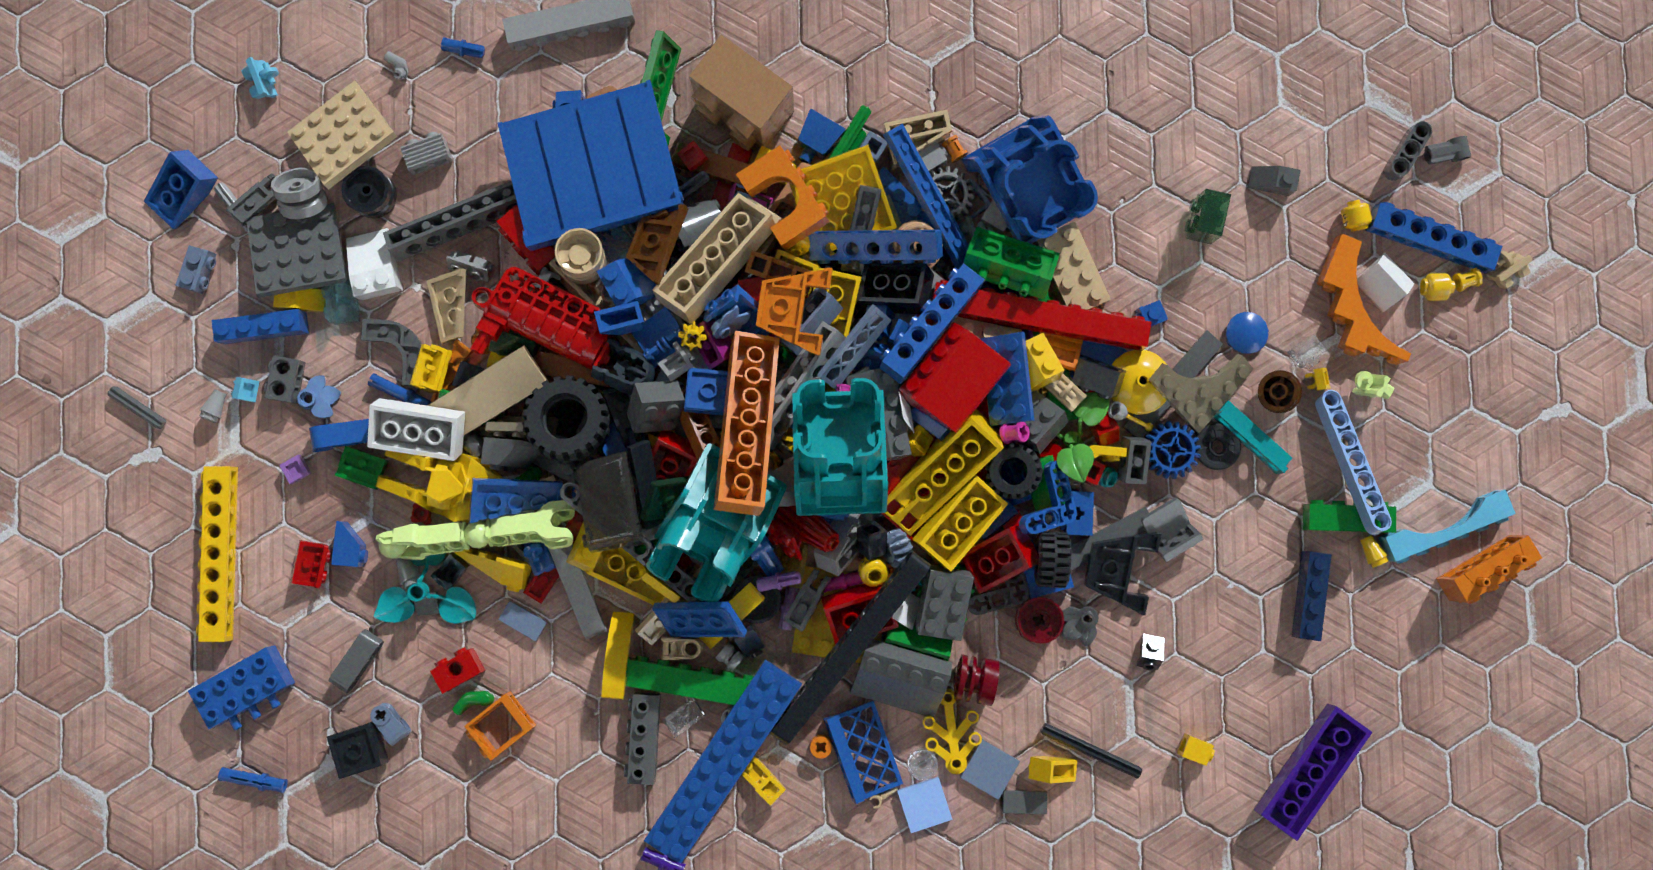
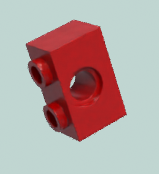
M463 647L453 653L455 655L454 658L450 660L444 658L434 664L436 668L430 670L442 694L486 671L474 648L467 650L466 647ZM454 663H458L461 666V673L459 675L453 672Z

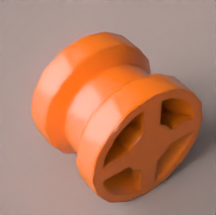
M819 734L812 738L810 750L813 756L820 759L829 756L832 750L829 737Z

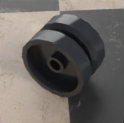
M367 165L359 166L343 179L341 191L344 201L362 216L372 219L380 218L390 213L395 206L397 200L396 187L392 180L377 168Z
M752 575L745 578L737 585L733 598L750 582L758 590L757 578L767 576ZM770 589L760 592L765 599L743 620L750 623H764L771 620L781 606V591Z

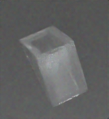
M691 698L665 716L663 722L674 738H677L704 717L705 714L696 700Z

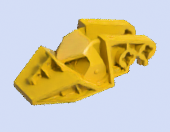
M385 450V456L420 468L422 471H431L428 487L424 488L417 484L401 482L395 477L379 475L376 487L411 500L424 509L440 514L453 522L462 521L470 523L472 478H504L496 470L489 469L490 465L481 464L480 458L464 453L454 461Z

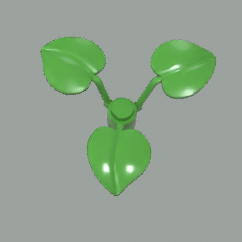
M1097 392L1085 393L1087 395L1086 398L1073 410L1074 415L1080 418L1078 420V431L1067 432L1065 436L1060 433L1056 435L1067 447L1062 449L1057 455L1058 467L1066 476L1081 483L1085 482L1094 462L1092 449L1085 445L1081 438L1083 435L1082 422L1084 421L1088 426L1097 425L1106 416L1110 404V399L1099 397Z

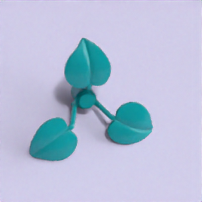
M446 553L425 556L423 560H411L415 566L425 565L424 570L417 579V583L411 585L407 592L405 589L395 586L386 589L379 598L374 618L392 623L403 622L409 619L415 612V606L410 600L417 602L425 598H436L443 600L439 604L441 617L449 623L456 624L474 620L476 618V605L471 594L461 587L449 588L446 596L429 593V587L423 582V578L429 569V565L437 566L441 564L446 556Z

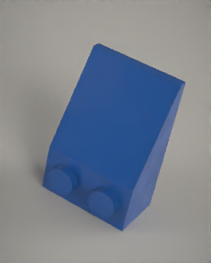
M189 150L171 151L144 202L172 229H177L210 194L218 177Z

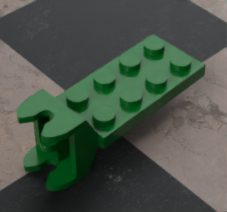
M656 30L651 41V50L645 63V72L640 84L647 80L651 81L662 122L682 48L664 31ZM665 133L667 145H669L671 137Z

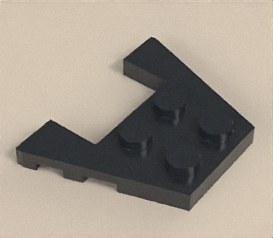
M1151 532L1092 542L1084 585L1121 603V605L1133 609L1141 615H1146L1149 596L1127 592L1135 550L1158 553L1162 534L1160 532Z

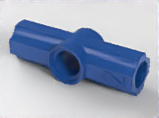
M765 535L750 556L754 561L758 562L768 577L775 575L777 572L781 573L784 567Z

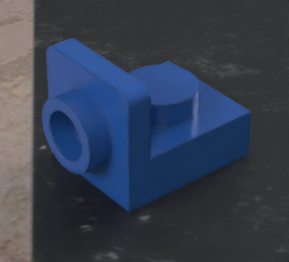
M1160 300L1135 310L1136 314L1134 316H1141L1146 321H1151V327L1168 320Z

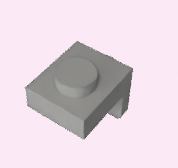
M676 341L672 343L676 352L658 363L660 369L670 382L693 367L689 360L692 357L685 346L680 347Z

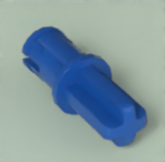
M446 37L442 39V51L457 53L461 57L467 55L483 58L485 55V47L482 45L467 43L464 39L462 41Z

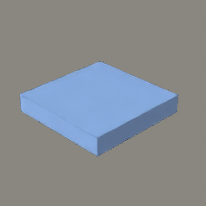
M938 776L897 790L911 833L953 820Z

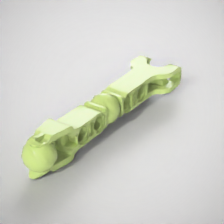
M564 500L551 501L543 505L537 512L503 516L491 520L486 519V523L478 521L467 525L466 522H455L429 526L410 524L376 535V541L379 542V551L387 558H401L404 560H423L425 556L459 552L464 549H470V546L472 548H482L487 544L493 547L541 542L550 549L567 548L573 543V535L569 529L557 526L561 522L571 520L574 517L575 509Z

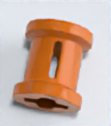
M957 135L948 138L941 144L951 156L952 163L961 160V158L969 153L963 149Z

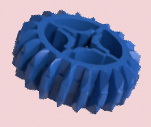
M1167 421L1165 426L1159 423L1157 424L1158 430L1153 428L1151 430L1152 435H1145V438L1151 441L1149 462L1152 464L1148 469L1151 471L1157 468L1156 476L1161 475L1163 472L1164 479H1168L1170 475L1172 479H1177L1178 474L1180 477H1185V471L1188 473L1193 471L1190 465H1198L1194 458H1200L1201 455L1195 453V450L1201 449V446H1195L1194 442H1197L1199 438L1191 437L1194 434L1193 430L1186 432L1188 427L1186 424L1180 428V423L1177 421L1174 422L1173 427L1171 421ZM1171 433V437L1168 438L1166 444H1156L1163 434ZM1178 436L1184 440L1187 449L1180 446ZM1173 446L1177 453H1173L1170 455V452H1168L1167 449L1164 448ZM1156 451L1163 455L1165 465L1158 460ZM1177 456L1186 457L1180 466L1171 468Z

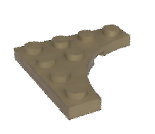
M1237 354L1214 375L1188 378L1177 374L1168 365L1162 363L1149 378V381L1194 432L1200 433L1253 371V367L1244 356Z

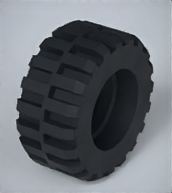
M558 376L553 377L554 382L549 383L548 380L542 382L543 387L540 390L535 388L532 391L533 398H527L525 402L527 410L524 409L522 417L525 419L522 425L527 433L526 437L529 442L548 460L552 459L560 464L562 462L574 464L576 460L583 462L587 460L586 456L590 454L592 456L598 453L596 449L599 446L603 448L606 443L604 439L606 436H609L611 431L609 428L611 424L609 408L601 393L598 392L595 386L588 384L586 380L582 378L576 380L574 376H566V379ZM566 402L580 403L587 412V422L582 431L574 437L567 439L554 437L547 428L551 412L557 406Z

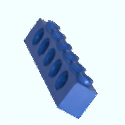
M1389 202L1379 203L1372 208V223L1365 229L1367 232L1470 269L1477 268L1484 274L1495 270L1503 247L1496 244V241L1493 239H1482L1476 237V234L1473 232L1456 230L1455 226L1451 224H1440L1431 217L1417 216L1414 211L1395 208V205ZM1391 217L1396 220V226L1392 225L1390 221ZM1411 225L1416 227L1417 233L1412 232ZM1431 232L1436 234V241L1432 239ZM1452 239L1456 241L1457 248L1453 247ZM1472 246L1476 248L1477 255L1472 252Z
M942 230L815 231L809 235L810 260H817L818 264L831 263L830 260H838L839 264L851 263V260H859L860 264L872 263V260H880L881 264L893 263V260H901L903 264L914 263L915 260H923V263L929 264L936 263V260L943 256ZM852 242L858 246L857 253L851 249ZM872 242L878 244L879 252L873 251ZM893 242H897L900 245V252H896L893 249ZM915 242H919L921 244L922 252H918L915 250ZM830 243L836 245V253L830 249Z
M965 264L959 270L957 268L953 269L948 276L949 282L946 285L942 283L934 293L936 297L933 301L928 300L921 308L923 313L919 317L914 316L907 325L909 327L908 331L905 334L901 332L895 339L894 343L896 345L892 350L888 348L880 357L882 360L880 369L900 385L981 288L985 279ZM958 287L962 290V293H956L952 288ZM945 303L949 309H942L939 304ZM931 319L936 325H928L925 320ZM918 335L922 341L916 342L912 339V336ZM898 352H906L909 358H901Z

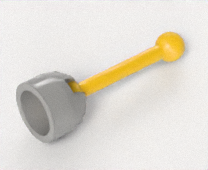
M1116 401L1110 406L1108 414L1111 418L1115 420L1128 418L1145 427L1147 431L1153 429L1152 423H1145L1129 415L1124 404Z

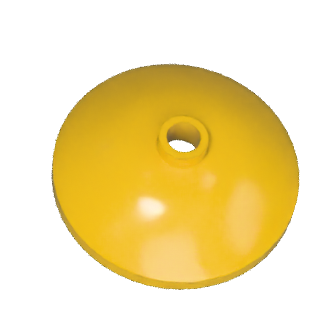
M1132 350L1119 356L1112 365L1126 370L1119 394L1111 398L1112 401L1124 404L1127 407L1128 413L1136 415L1148 414L1159 409L1167 400L1152 385L1149 378L1162 363L1166 364L1165 361L1157 354L1147 350ZM1140 377L1146 379L1144 385L1139 382Z

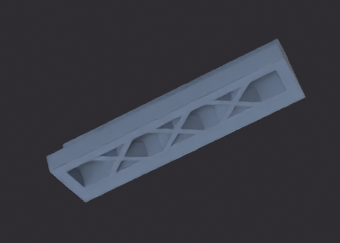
M872 304L817 376L836 390V385L842 384L891 322V319Z

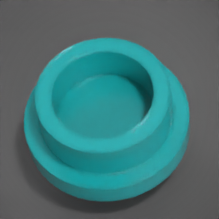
M1110 466L1105 467L1099 480L1100 486L1106 488L1113 487L1116 484L1118 473L1114 468Z

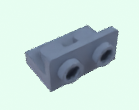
M189 245L175 286L203 294L204 290L209 286V275L216 265L217 254Z

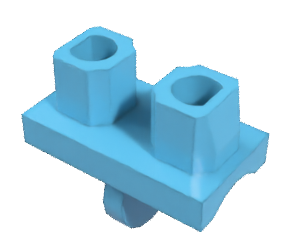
M252 57L246 59L247 66L241 71L246 80L254 81L255 85L249 88L251 97L261 99L278 96L274 86L276 83L274 78L279 75L278 69L270 67L269 63L264 60H254Z

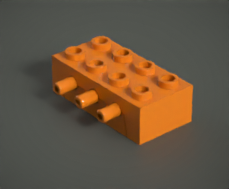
M1508 535L1437 577L1436 580L1449 601L1472 604L1480 600V595L1485 592L1490 593L1500 587V583L1517 578V573L1520 571L1534 568L1537 565L1536 562L1541 560L1542 556L1529 535Z

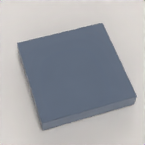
M982 739L960 778L999 800L1020 761Z

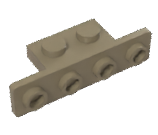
M494 416L493 419L496 422H487L486 425L481 424L479 434L481 437L527 439V433L522 425L525 419L522 416ZM549 417L547 428L556 437L559 419Z

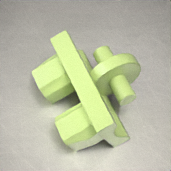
M1361 371L1355 377L1356 388L1352 392L1356 395L1369 396L1371 398L1382 397L1383 399H1389L1394 391V387L1388 384L1391 378L1386 375Z

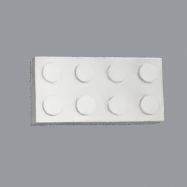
M379 398L369 406L367 447L454 461L462 454L465 412Z

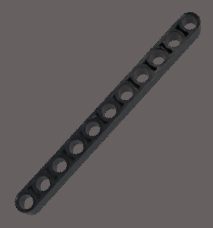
M913 551L907 554L799 689L769 733L785 745H788L926 575L931 566L929 562Z

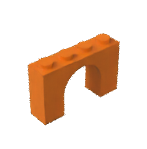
M779 145L736 175L751 197L756 196L772 184L778 182L790 183L798 189L799 200L795 210L770 227L780 245L786 251L830 221L826 217L829 212L823 202L818 204L815 200V197L818 195L812 185L806 186L803 180L806 176L801 168L795 169L792 162L795 159L788 149L784 151L781 145Z

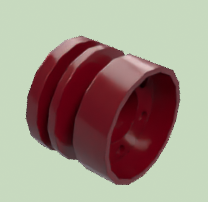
M1044 597L1032 598L1022 603L1015 615V626L1020 636L1036 644L1049 643L1056 639L1062 632L1065 622L1059 605L1053 600ZM1041 615L1043 624L1035 626L1033 617Z
M961 654L953 678L954 699L960 701L965 691V702H969L972 694L976 693L977 704L992 706L999 680V661L984 658L981 666L977 667V658L975 656L971 657L968 665V656Z

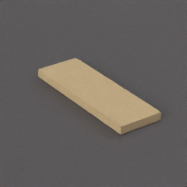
M524 345L428 406L464 411L465 435L532 394L535 388H542V382L548 379Z

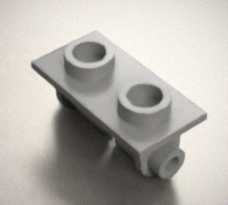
M456 250V252L452 251L450 257H446L448 269L451 271L461 268L466 269V275L471 276L473 279L489 282L488 272L493 270V264L489 260L475 257L472 263L470 262L472 255Z

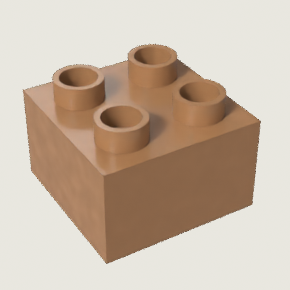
M722 34L689 76L694 92L691 99L697 104V107L694 109L695 112L713 126L719 120H722L732 130L729 137L747 151L753 145H756L758 148H761V146L767 148L794 113L793 86Z

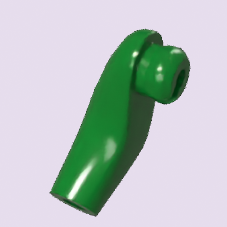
M488 691L466 692L457 701L452 710L455 714L462 715L473 705H491L494 702V695Z

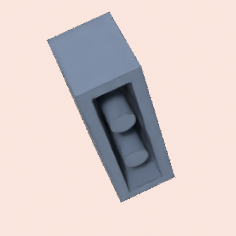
M815 288L805 300L800 332L814 334L822 321L830 325L843 310V307L830 293L824 289ZM780 338L779 341L794 355L798 356L802 351V348Z

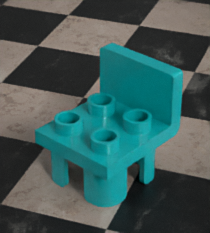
M866 378L851 379L850 391L825 392V381L821 379L804 382L796 393H792L794 491L797 515L887 512L888 477L883 390H879L873 381Z
M711 443L706 445L683 491L655 533L654 538L658 539V542L646 566L653 575L666 581L671 577L682 553H685L703 563L691 589V594L705 602H718L727 585L731 587L740 567L763 540L784 496L787 485L767 474L765 507L760 516L714 510L720 448Z

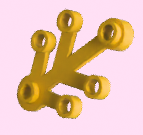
M947 688L945 695L950 694L952 699L946 702L943 697L941 701L945 709L947 730L940 726L934 717L930 715L923 718L922 724L926 729H931L947 741L950 752L941 747L934 737L927 738L925 746L929 751H934L945 760V766L950 773L960 774L967 767L966 757L974 746L982 742V737L978 732H971L967 743L960 751L958 742L969 727L978 722L979 715L975 710L967 711L965 719L956 729L953 704L956 700L954 699V691ZM970 713L976 714L975 720L971 721L968 719ZM926 719H932L933 724L931 726H926ZM973 735L979 736V740L977 742L971 741V737ZM933 740L936 742L934 748L928 747L929 741ZM956 759L960 761L958 767L952 765V762Z

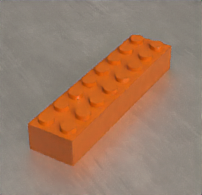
M735 331L731 340L714 510L760 516L765 507L780 340L778 337Z

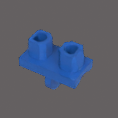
M544 543L524 544L525 549L523 553L529 559L534 575L538 576L543 572H549L556 568L549 548Z

